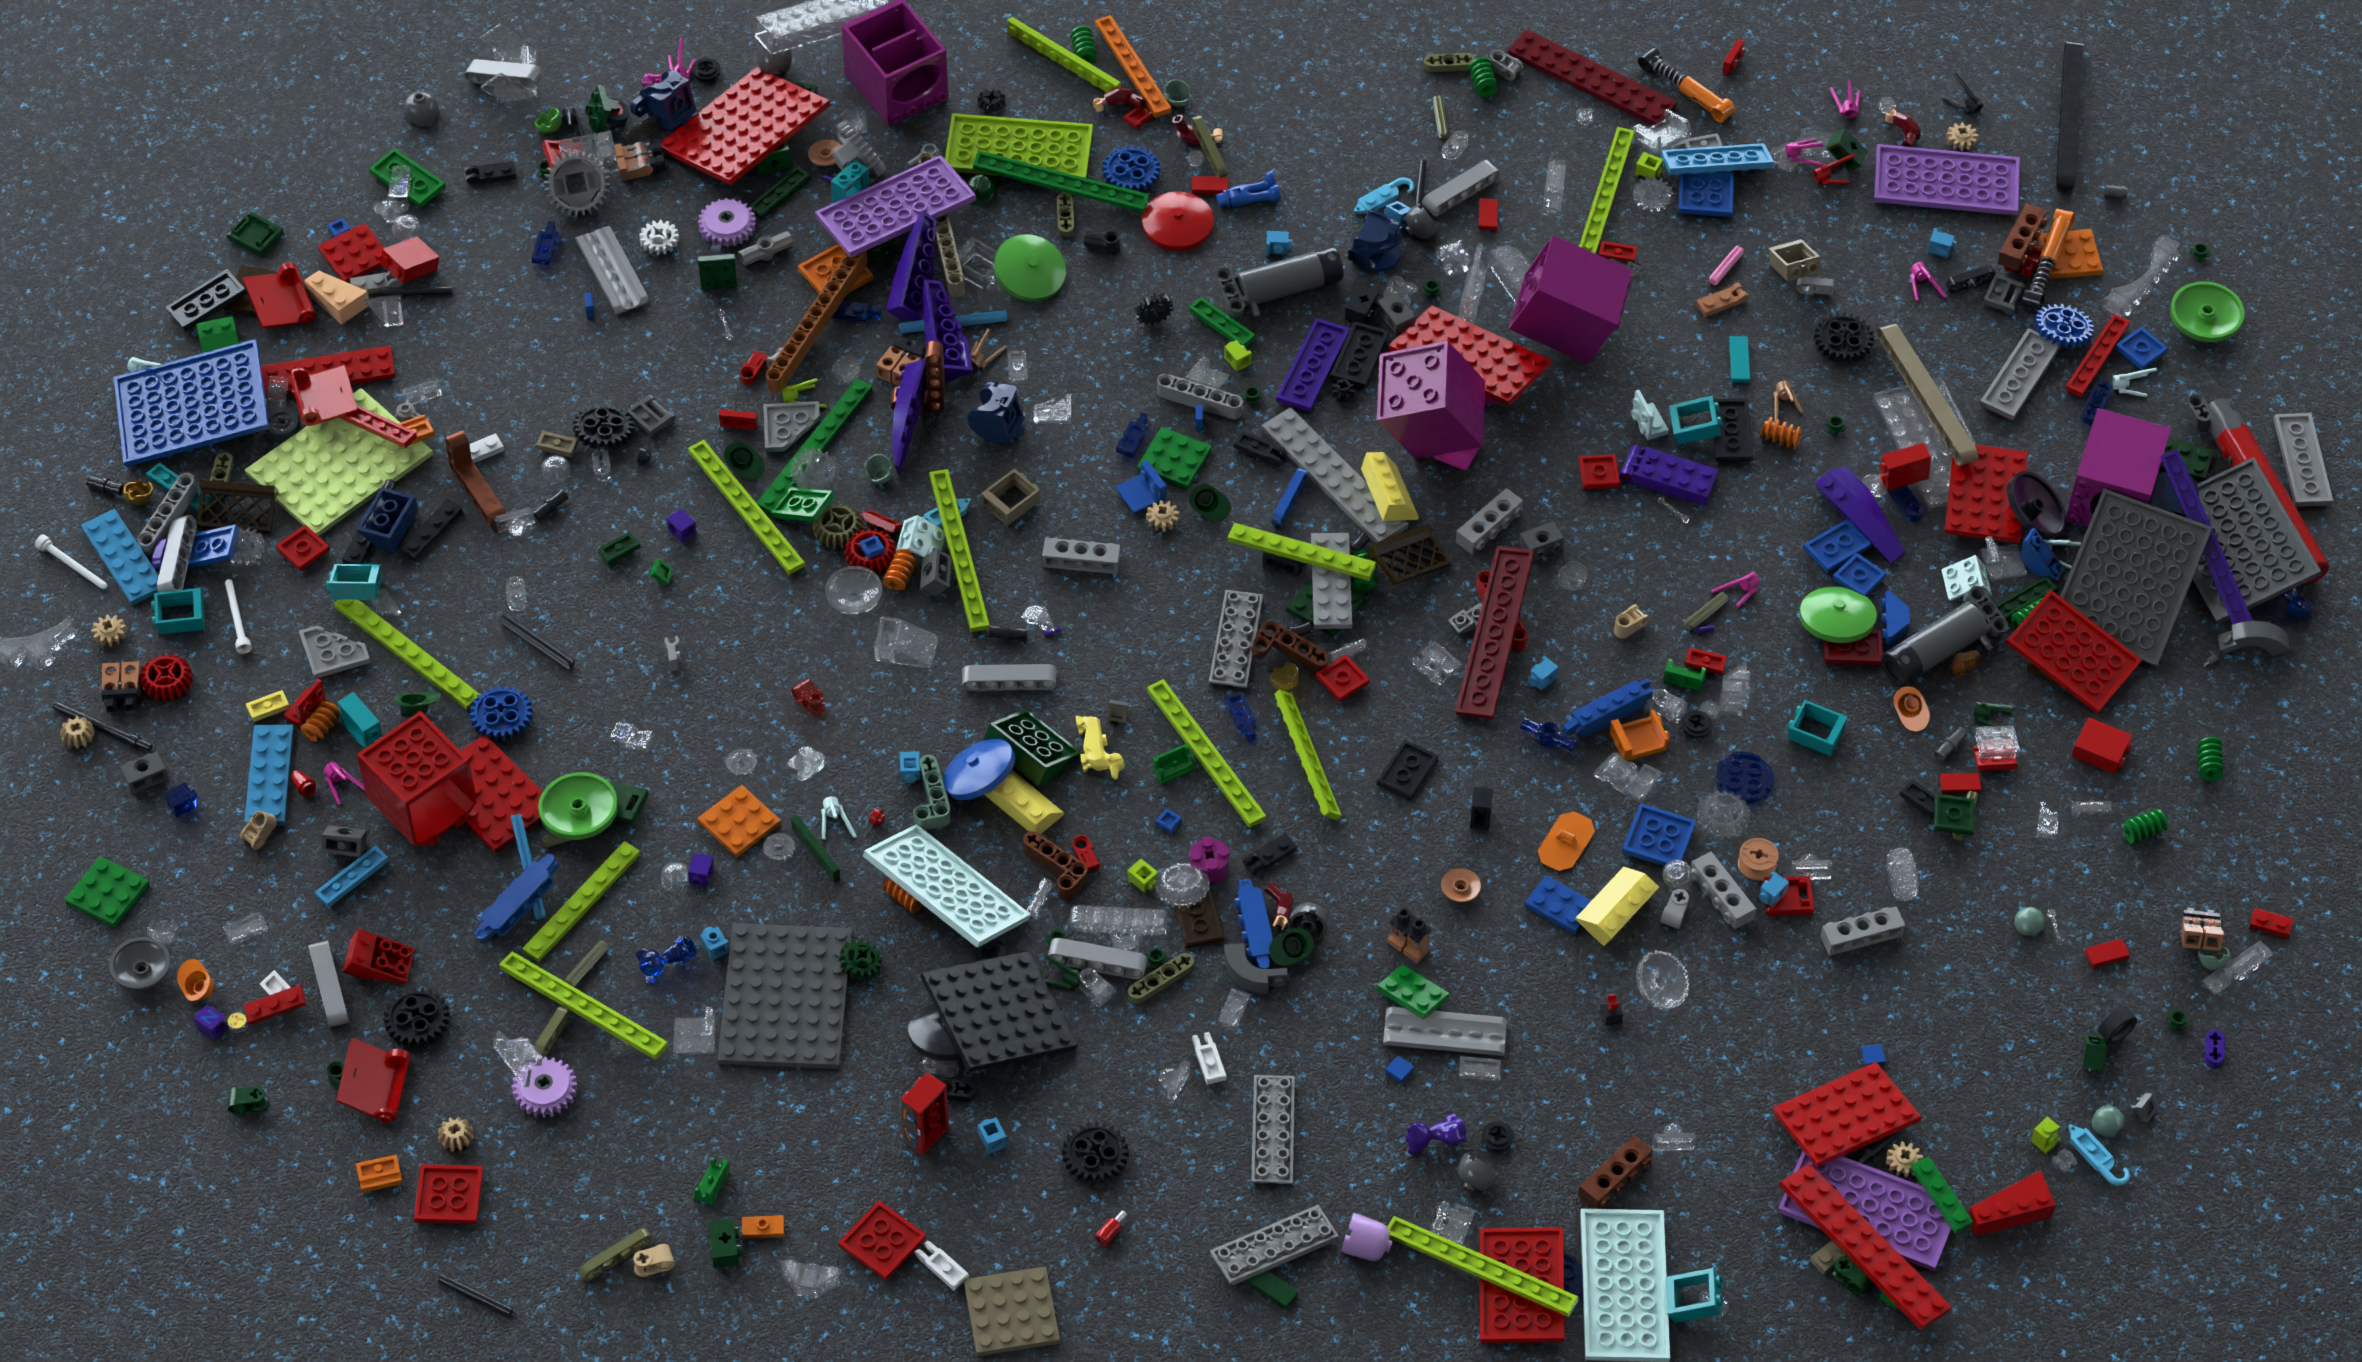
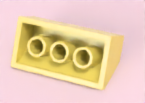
M1384 452L1366 453L1361 470L1382 520H1418V514L1397 465Z
M1011 770L1001 784L984 794L1029 832L1042 834L1064 815L1062 810L1013 770Z
M1623 867L1575 920L1605 946L1654 894L1659 886L1645 873Z

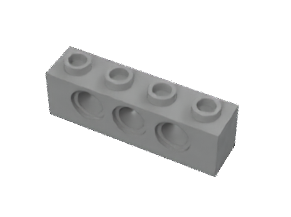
M1506 488L1456 531L1455 542L1473 555L1477 550H1481L1486 542L1494 539L1501 529L1507 528L1514 518H1518L1522 514L1523 500Z
M1045 538L1042 567L1118 574L1120 561V545Z
M1712 852L1692 861L1690 869L1692 879L1699 883L1703 893L1710 897L1714 907L1720 910L1728 924H1731L1736 929L1754 920L1755 906Z
M1897 906L1885 907L1873 913L1867 912L1858 917H1848L1843 921L1827 923L1822 926L1820 937L1829 956L1901 937L1904 934L1906 925Z

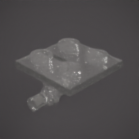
M1992 536L1985 538L1987 548L1980 549V553L1990 581L2027 576L2017 544L1997 546Z
M712 1007L705 1008V1017L675 1018L673 1054H714L715 1017H713Z

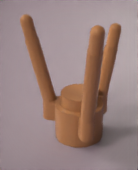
M990 329L986 330L980 343L976 341L970 353L972 370L984 369L989 362L1007 348V346H1003L984 361V355L980 350L988 337Z
M1788 381L1778 382L1776 384L1777 391L1773 393L1775 398L1774 422L1778 419L1779 398L1782 400L1790 399L1791 402H1794L1798 411L1801 414L1803 413Z

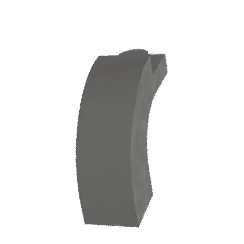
M2246 621L2232 625L2231 631L2219 635L2220 651L2223 654L2246 646L2264 648L2272 656L2290 650L2288 634L2279 626L2268 622Z
M1244 943L1224 945L1226 970L1231 979L1242 988L1255 993L1268 994V987L1287 986V968H1257L1247 960Z

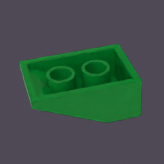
M233 316L196 324L203 353L239 344Z

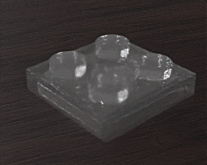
M2014 726L1975 727V736L1981 759L2019 758L2020 749Z

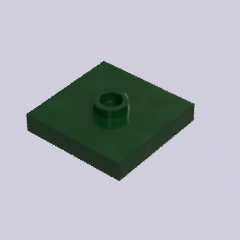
M1935 794L1933 831L1973 836L1974 799Z

